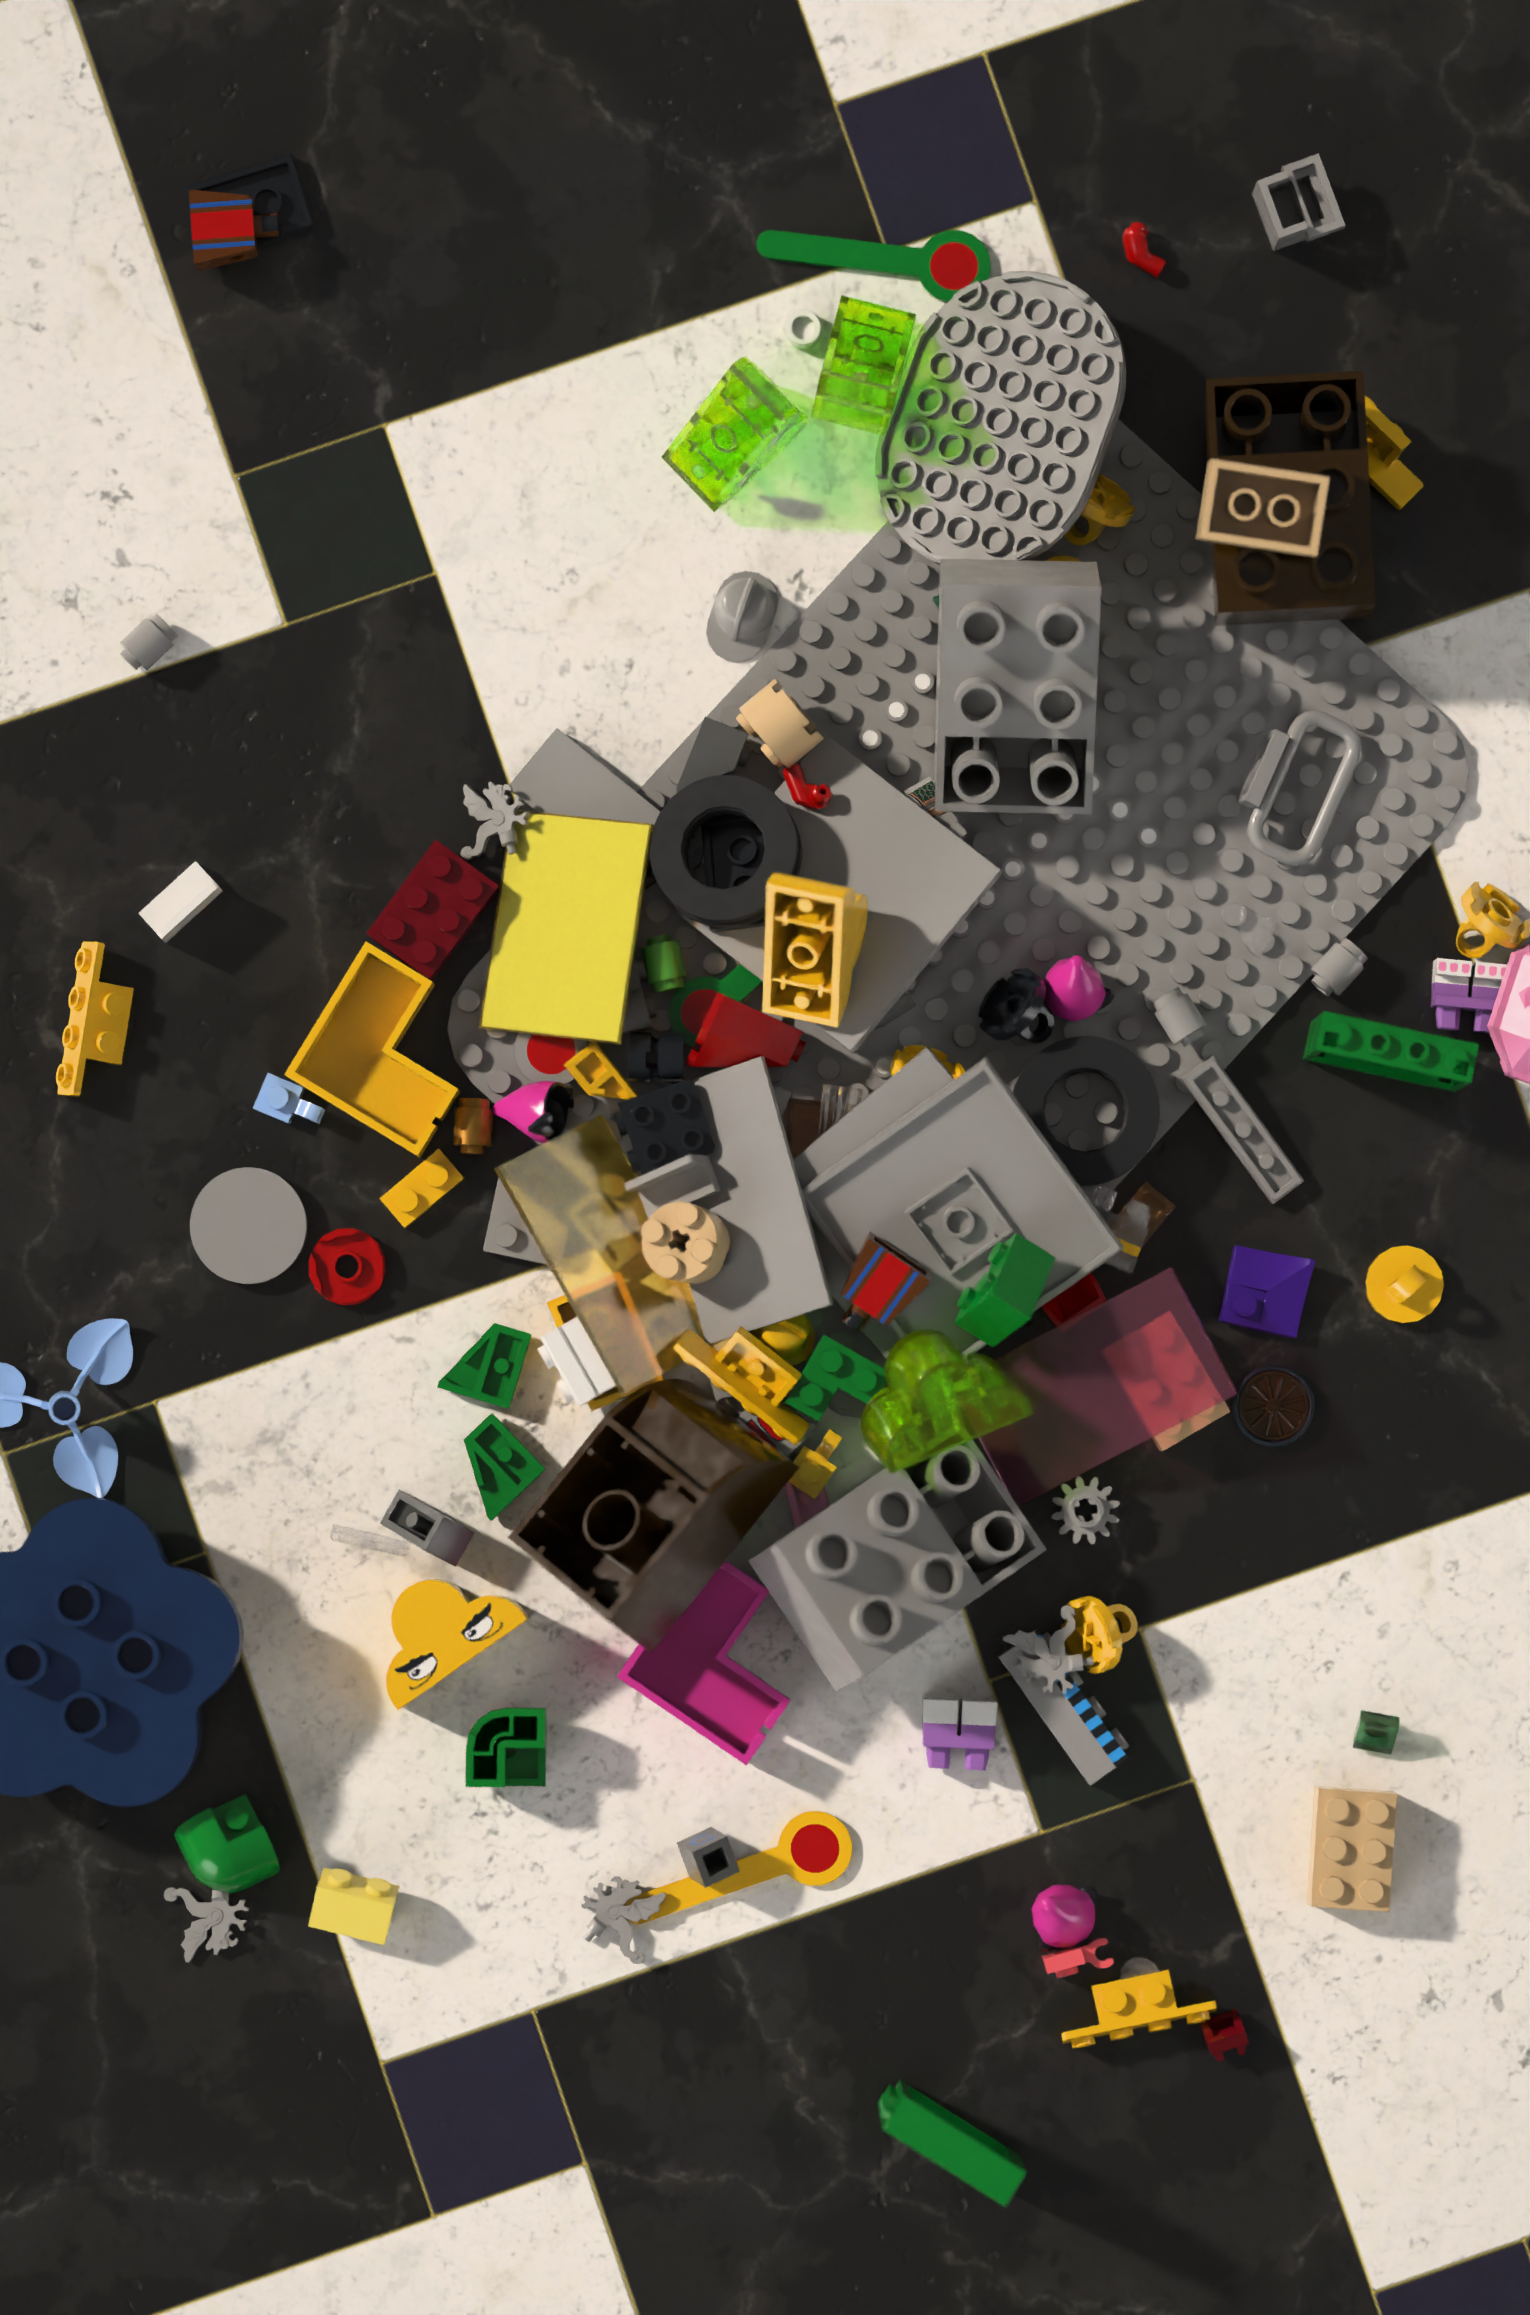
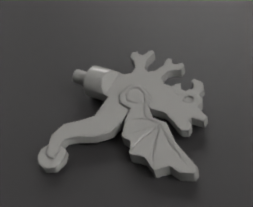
M494 782L488 783L489 789H484L483 794L491 801L492 808L489 801L481 797L470 785L465 784L463 786V793L465 795L463 804L468 807L469 816H475L477 821L487 822L483 823L478 829L475 848L466 846L461 850L462 859L472 860L474 857H479L485 852L490 837L498 833L501 846L507 847L509 855L516 854L514 845L518 843L514 825L516 822L528 825L529 822L526 818L530 813L524 812L521 815H516L519 807L525 803L521 801L522 796L517 795L515 796L514 804H509L510 796H507L506 793L507 790L513 791L511 785L505 784L503 786L500 784L495 785Z
M1071 1606L1061 1608V1616L1063 1619H1067V1624L1051 1636L1049 1648L1044 1638H1039L1035 1632L1025 1633L1019 1630L1015 1635L1009 1634L1003 1637V1641L1021 1648L1028 1655L1037 1654L1042 1658L1032 1660L1020 1655L1018 1660L1021 1663L1014 1664V1668L1021 1670V1675L1025 1678L1027 1686H1034L1031 1683L1032 1677L1039 1680L1040 1676H1045L1048 1679V1685L1042 1688L1043 1693L1046 1690L1053 1693V1683L1058 1679L1062 1684V1693L1065 1694L1067 1688L1071 1690L1074 1688L1073 1684L1065 1679V1674L1067 1672L1082 1671L1083 1666L1093 1665V1657L1082 1658V1654H1065L1064 1641L1075 1630L1076 1624L1073 1618L1075 1612Z
M615 1876L611 1879V1882H617V1887L611 1888L612 1893L610 1895H605L602 1892L604 1884L598 1883V1888L594 1887L593 1891L598 1894L599 1902L591 1901L587 1895L583 1897L586 1902L581 1904L582 1908L593 1907L597 1910L596 1915L586 1926L589 1931L583 1938L590 1942L595 1935L600 1937L610 1925L620 1935V1950L623 1955L630 1958L632 1963L640 1964L644 1961L645 1955L640 1950L636 1949L633 1952L630 1950L633 1928L627 1919L638 1922L640 1919L649 1920L653 1913L660 1911V1903L665 1900L666 1893L662 1892L646 1899H637L631 1905L624 1906L630 1898L642 1894L641 1889H636L640 1882L636 1880L630 1883L629 1880H622L620 1877Z
M170 1887L164 1891L166 1901L172 1902L177 1900L178 1896H181L188 1911L194 1916L202 1917V1919L191 1922V1927L184 1930L185 1939L181 1946L185 1950V1962H191L199 1946L208 1938V1930L211 1927L212 1936L205 1946L206 1950L214 1948V1955H218L221 1949L237 1945L238 1938H235L233 1941L229 1938L233 1934L230 1931V1925L234 1923L239 1926L240 1931L246 1930L244 1923L247 1920H241L235 1915L236 1911L250 1910L249 1907L245 1906V1899H241L236 1906H231L229 1903V1892L212 1890V1902H199L189 1889Z

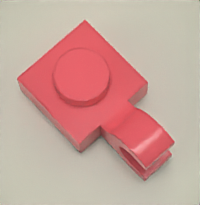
M1099 1937L1082 1946L1078 1945L1043 1955L1042 1959L1046 1972L1048 1974L1055 1972L1057 1978H1062L1078 1973V1965L1085 1964V1962H1089L1097 1968L1110 1967L1114 1964L1112 1958L1099 1960L1095 1956V1951L1099 1946L1108 1944L1107 1938Z

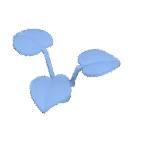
M108 1318L92 1322L74 1334L67 1347V1360L73 1367L82 1370V1372L79 1374L70 1392H57L49 1401L23 1395L26 1382L22 1373L15 1366L0 1362V1428L12 1426L21 1420L23 1414L22 1403H28L49 1410L52 1420L61 1425H68L74 1435L62 1439L55 1448L53 1463L58 1476L71 1487L90 1493L98 1498H103L113 1484L118 1466V1450L113 1437L100 1426H91L82 1433L80 1432L75 1423L80 1414V1404L76 1396L79 1394L88 1375L97 1384L110 1385L119 1382L130 1370L133 1361L130 1327L126 1320L118 1318Z

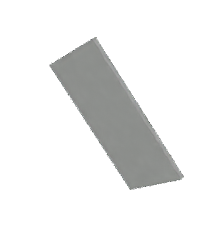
M764 1056L691 1080L696 1088L715 1144L714 1152L708 1156L721 1188V1192L696 1202L694 1205L706 1208L718 1215L726 1225L730 1236L729 1252L727 1251L723 1262L724 1265L720 1272L708 1281L690 1284L705 1342L711 1345L730 1339L740 1326L751 1332L834 1305ZM688 1236L684 1237L683 1250H687L685 1243L690 1240Z

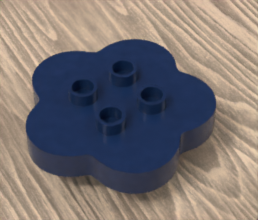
M86 1498L67 1502L46 1514L34 1526L18 1550L0 1552V1794L17 1797L34 1796L49 1792L63 1785H72L98 1801L115 1806H139L162 1798L176 1789L192 1770L201 1745V1707L204 1702L227 1683L239 1663L243 1649L244 1631L240 1613L231 1596L210 1577L200 1572L171 1564L167 1560L161 1542L151 1525L138 1512L120 1502L103 1498Z

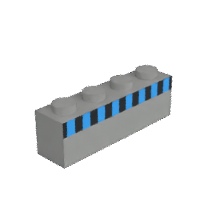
M1038 1630L1032 1631L1039 1638H1044L1049 1648L1051 1635L1046 1632L1041 1636ZM1015 1645L998 1656L1090 1786L1129 1759L1124 1752L1129 1745L1116 1727L1111 1731L1107 1729L1101 1720L1107 1714L1094 1696L1088 1699L1085 1698L1078 1688L1084 1682L1076 1671L1065 1674V1679L1073 1684L1074 1688L1072 1690L1067 1688L1066 1693L1063 1694L1061 1681L1057 1679L1052 1686L1053 1693H1050L1049 1690L1043 1693L1042 1688L1048 1685V1679L1045 1676H1040L1039 1680L1032 1677L1031 1683L1034 1686H1027L1025 1678L1021 1675V1670L1014 1668V1664L1021 1663L1018 1660L1020 1655L1032 1660L1042 1658L1037 1654L1028 1655Z

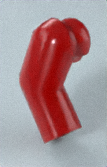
M1134 222L1123 233L1122 240L1126 258L1131 264L1158 278L1167 261L1149 251L1146 238L1149 233L1148 228L1143 223Z
M793 764L789 768L786 767L782 770L791 797L796 804L814 810H820L829 805L832 796L831 789L823 783L821 786L807 783L800 764Z

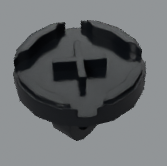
M1028 968L1015 969L1010 972L1014 976L1007 980L1002 977L986 993L979 1008L978 1016L982 1018V1023H979L980 1029L996 1041L1008 1040L1018 1036L1025 1041L1041 1043L1047 1040L1054 1028L1053 1013L1043 1004L1046 993L1044 981ZM1038 1015L1039 1025L1034 1032H1031L1029 1025Z

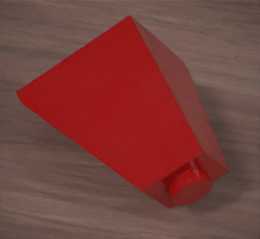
M717 992L685 1064L691 1067H731L764 1056L767 1067H787L790 1060L798 1062L807 1041L800 1039L803 1033L802 1030Z

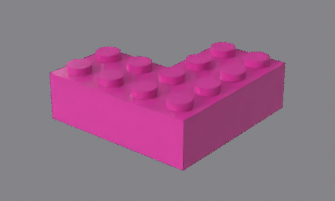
M725 1560L653 1652H649L638 1644L617 1675V1678L747 1766L766 1738V1734L760 1731V1729L764 1725L771 1730L791 1699L727 1656V1653L769 1591L765 1586Z

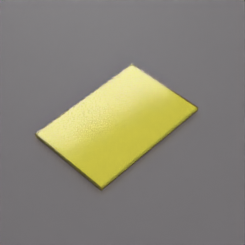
M517 810L516 815H521L524 812L530 813L526 818L529 823L528 825H522L520 822H516L514 825L518 843L514 845L516 854L509 855L507 847L505 849L479 1028L621 1045L650 853V839L654 825L651 823Z

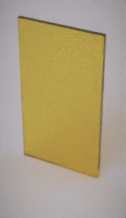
M603 1114L495 1168L501 1182L622 1396L684 1362L680 1354L674 1350V1346L687 1329L692 1330L705 1341L690 1284L663 1278L653 1271L645 1260L641 1244V1228L648 1220L639 1193L626 1191L624 1183L638 1176L636 1173H633L629 1160ZM720 1342L711 1344V1346L713 1347V1346L717 1345V1344L720 1343Z

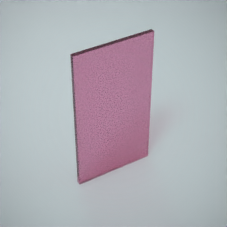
M1172 1267L974 1370L976 1374L974 1381L969 1386L960 1390L979 1384L981 1379H983V1382L972 1389L955 1392L998 1477L1017 1506L1238 1393Z

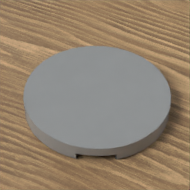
M236 1168L215 1177L199 1193L190 1216V1235L200 1260L213 1273L235 1283L258 1284L270 1281L281 1275L299 1257L307 1236V1216L299 1195L283 1178L273 1172L260 1168Z

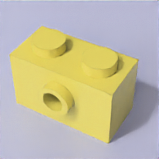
M324 1867L317 1885L308 1926L385 1945L400 1886L390 1884L381 1878L369 1879L353 1875L344 1869Z

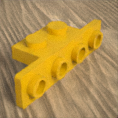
M1365 396L1369 482L1396 509L1400 510L1423 487V483L1398 459L1412 441L1397 424L1392 423L1376 407L1369 397Z
M82 942L81 948L75 957L76 982L69 995L68 1002L71 1009L69 1024L65 1027L62 1036V1043L65 1047L63 1061L56 1073L58 1095L80 1096L86 1059L115 1065L122 1064L134 988L99 982L105 944L101 942Z
M742 1326L737 1329L719 1352L692 1330L687 1329L674 1346V1350L680 1354L685 1363L692 1367H697L711 1379L718 1389L727 1391L741 1402L743 1408L748 1413L760 1417L770 1425L775 1434L780 1438L789 1440L794 1445H797L802 1440L810 1427L809 1423L781 1402L800 1379L802 1374Z
M1169 1970L1093 1985L1092 1992L1100 2025L1063 2032L1061 2037L1063 2044L1071 2042L1073 2049L1095 2044L1094 2037L1110 2034L1111 2040H1119L1134 2036L1133 2029L1148 2026L1149 2032H1157L1172 2028L1171 2021L1186 2018L1187 2024L1210 2020L1209 2013L1216 2012L1217 2005L1216 2001L1177 2008Z

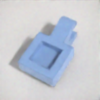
M267 1073L253 1106L254 1110L288 1124L291 1123L294 1114L320 1124L325 1113V1109L301 1099L305 1088L270 1073Z

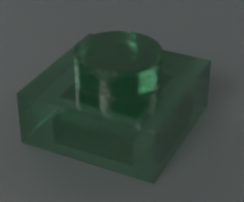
M1361 1710L1353 1737V1748L1391 1755L1399 1730L1400 1717Z

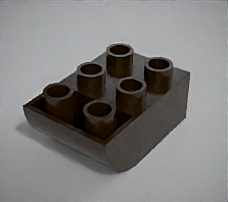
M1347 371L1206 379L1207 463L1211 459L1330 477L1318 555L1316 557L1211 542L1215 626L1370 618L1376 601L1364 372Z
M682 1379L660 1380L633 1392L606 1414L508 1538L609 1623L652 1653L800 1467L692 1382Z

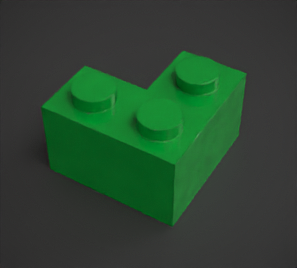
M1018 1233L1005 1243L998 1242L988 1257V1262L992 1263L989 1271L981 1277L974 1288L967 1287L959 1297L957 1307L960 1310L954 1323L991 1347L996 1346L1031 1319L1056 1257Z
M823 1334L803 1369L800 1379L794 1385L785 1403L816 1422H819L837 1389L872 1408L892 1373Z

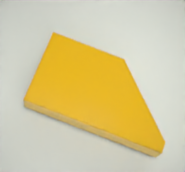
M595 1040L563 1064L587 1095L619 1099H631L639 1096Z

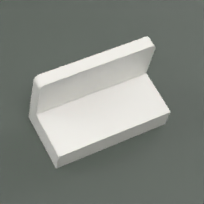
M195 861L138 914L167 943L223 890Z

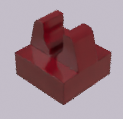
M1237 2009L1210 2017L1208 2021L1200 2022L1210 2053L1214 2055L1217 2061L1224 2060L1222 2052L1233 2048L1237 2049L1239 2055L1245 2053L1246 2044H1249Z

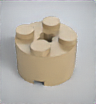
M775 678L739 708L741 714L736 719L750 736L752 735L755 739L759 736L765 744L760 749L774 766L777 765L781 768L785 765L789 768L825 738L818 731L812 734L817 729V726L796 700L781 689L783 687L782 684Z
M673 1202L662 1206L651 1215L641 1228L642 1251L648 1265L663 1278L681 1283L699 1284L716 1276L722 1269L727 1251L729 1252L730 1248L729 1232L722 1219L706 1208L687 1202ZM685 1236L690 1237V1240L685 1243L687 1250L682 1249Z

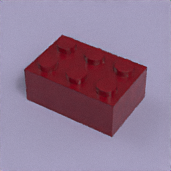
M435 839L366 934L404 964L433 982L500 891L499 885Z

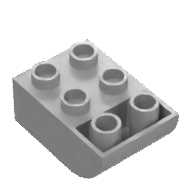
M940 559L935 714V811L1092 815L1101 584L1097 562Z
M958 1419L748 1561L834 1690L838 1691L876 1669L1047 1549Z

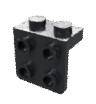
M683 1080L618 1103L621 1112L614 1114V1118L621 1137L629 1135L633 1149L626 1151L633 1173L641 1171L642 1175L684 1156L690 1154L707 1156L715 1150V1144L696 1088L690 1080Z

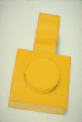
M829 1429L815 1451L804 1445L793 1461L800 1468L789 1480V1483L813 1499H816L837 1468L827 1460L842 1440V1437Z

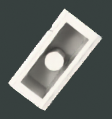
M582 1315L573 1318L540 1337L544 1345L538 1348V1351L548 1369L554 1366L557 1367L563 1378L557 1385L568 1404L575 1400L580 1407L620 1384Z

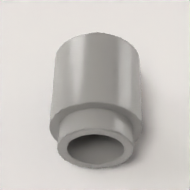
M156 613L151 619L146 617L120 642L125 648L120 655L135 670L140 666L148 670L173 646L172 641L178 635Z
M1345 938L1340 944L1335 943L1313 966L1310 971L1315 977L1311 982L1326 996H1329L1331 993L1340 996L1364 970L1363 964L1368 958L1354 943Z
M1179 987L1152 1003L1157 1010L1154 1014L1173 1045L1181 1042L1185 1048L1204 1036L1201 1028L1207 1025L1188 993L1183 994Z

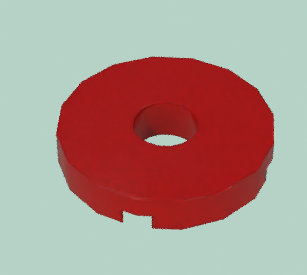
M354 1228L336 1229L325 1234L314 1246L309 1258V1277L315 1290L326 1300L339 1305H357L370 1299L381 1288L386 1275V1258L380 1244L368 1233ZM352 1256L357 1260L359 1267L353 1277L343 1278L338 1274L336 1265L341 1257Z

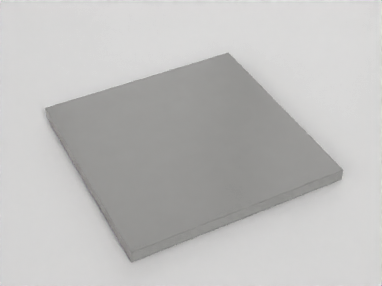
M824 733L825 739L811 749L799 764L807 783L821 786L823 783L831 789L832 796L829 805L823 809L814 810L796 804L791 797L786 781L781 784L774 794L777 795L789 811L800 834L802 861L798 877L850 887L854 889L855 893L865 894L867 897L868 916L866 931L859 957L853 968L849 998L838 1028L814 1023L854 1054L1003 873L993 863ZM704 877L701 882L704 883L705 885H706V878ZM679 910L676 911L682 919L760 981H764L765 926L712 933L708 925L690 919Z
M987 1058L981 1060L801 1187L809 1216L849 1270H851L867 1235L871 1231L931 1273L930 1283L889 1323L931 1382H934L987 1345V1343L959 1327L954 1322L960 1310L957 1307L959 1297L967 1287L974 1288L981 1277L989 1271L992 1263L988 1262V1257L998 1242L1005 1243L1018 1233L1056 1257L1034 1311L1124 1249L1122 1243Z

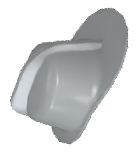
M743 571L727 578L718 590L708 619L706 635L708 643L715 654L726 661L742 662L749 660L758 654L764 646L778 605L776 589L768 578L757 572Z

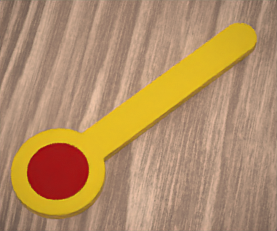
M822 1811L801 1813L786 1824L781 1832L778 1846L736 1860L740 1872L706 1888L687 1877L643 1892L641 1895L630 1898L624 1906L631 1905L634 1900L650 1898L665 1892L666 1897L660 1903V1911L653 1913L649 1920L640 1919L638 1922L627 1920L633 1924H643L787 1873L802 1884L811 1886L828 1884L840 1877L849 1865L852 1856L850 1834L844 1824L829 1813Z

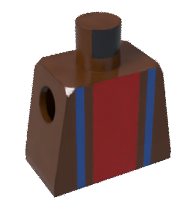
M189 190L193 258L197 271L255 258L258 256L257 238L279 236L278 214H255L252 196Z
M870 1231L842 1288L841 1295L852 1302L841 1320L859 1333L871 1317L888 1325L930 1283L931 1273Z

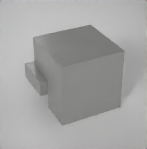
M1319 153L1282 166V172L1257 181L1252 195L1273 251L1306 239L1311 241L1345 228V222Z

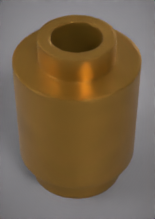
M459 1098V1107L455 1108L453 1145L461 1146V1153L484 1154V1147H492L493 1112L490 1109V1099Z

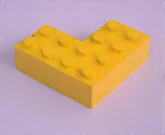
M365 942L284 1075L421 1158L438 1130L433 1121L437 1118L443 1122L460 1094V1090L395 1051L434 988V983L370 943Z

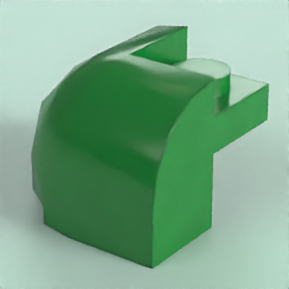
M501 1708L491 1710L479 1718L470 1730L466 1744L465 1787L546 1786V1708Z
M246 1794L213 1810L208 1808L184 1822L174 1833L175 1840L192 1874L200 1884L202 1883L212 1890L229 1892V1894L242 1891L279 1873V1862L273 1846Z

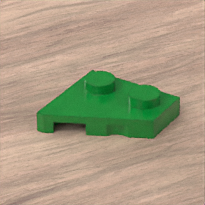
M494 1323L473 1347L461 1357L456 1365L438 1382L437 1387L510 1409L532 1334Z
M493 1413L464 1439L485 1512L490 1521H493L546 1470Z

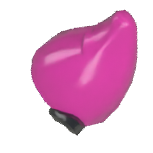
M1074 955L1071 958L1059 960L1046 974L1044 981L1046 993L1043 1004L1055 1016L1070 1021H1077L1090 1017L1096 1011L1111 1004L1116 994L1111 989L1103 986L1100 973L1090 962L1085 961L1082 956Z
M539 1081L526 1084L497 1101L492 1108V1112L497 1117L509 1121L533 1140L553 1145L560 1140L565 1130L568 1109L574 1108L573 1088L569 1083L562 1084L553 1081Z
M1052 1885L1038 1894L1032 1906L1033 1924L1039 1933L1038 1951L1048 1953L1058 1948L1074 1947L1089 1937L1094 1927L1095 1906L1098 1896L1094 1886H1085L1078 1889L1071 1885Z

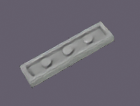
M1210 1056L1181 1078L1184 1085L1271 1204L1276 1203L1304 1182V1179L1214 1056Z

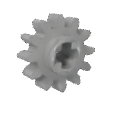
M1077 1476L1075 1478L1076 1488L1071 1489L1067 1484L1061 1485L1062 1491L1066 1494L1064 1499L1059 1497L1052 1498V1502L1055 1505L1061 1506V1511L1052 1514L1051 1519H1063L1064 1524L1060 1527L1058 1533L1065 1534L1071 1529L1074 1531L1072 1535L1073 1543L1077 1544L1081 1539V1535L1086 1534L1088 1542L1095 1544V1532L1099 1531L1100 1534L1108 1537L1110 1533L1108 1528L1105 1527L1106 1522H1119L1115 1515H1110V1509L1118 1507L1120 1503L1115 1500H1107L1106 1496L1112 1491L1111 1486L1104 1487L1101 1491L1097 1489V1477L1091 1479L1089 1486H1084L1083 1479ZM1082 1499H1086L1087 1504L1095 1505L1096 1513L1090 1514L1091 1520L1087 1522L1084 1521L1083 1516H1076L1075 1507H1080L1079 1501Z

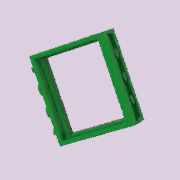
M1323 1011L1310 1023L1303 1060L1456 1092L1472 1081L1479 1044ZM1322 1052H1325L1323 1057L1318 1056ZM1439 1077L1451 1079V1083L1438 1082Z
M899 2080L896 2087L889 2084L881 2095L877 2104L879 2105V2114L884 2131L1003 2206L1007 2205L1027 2173L1019 2154L902 2080Z

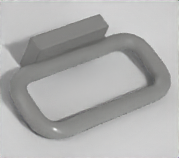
M1314 710L1304 712L1296 717L1287 734L1277 729L1267 731L1237 799V803L1248 808H1254L1249 820L1248 834L1255 849L1272 859L1291 866L1305 865L1314 859L1320 850L1360 758L1361 740L1352 726L1325 712ZM1310 726H1318L1343 738L1346 743V752L1306 844L1300 850L1293 851L1267 839L1264 835L1263 827L1304 732Z

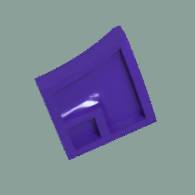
M1238 1245L1234 1246L1218 1322L1295 1339L1315 1260Z

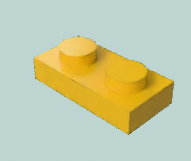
M437 1149L379 1199L406 1229L465 1178L444 1153Z

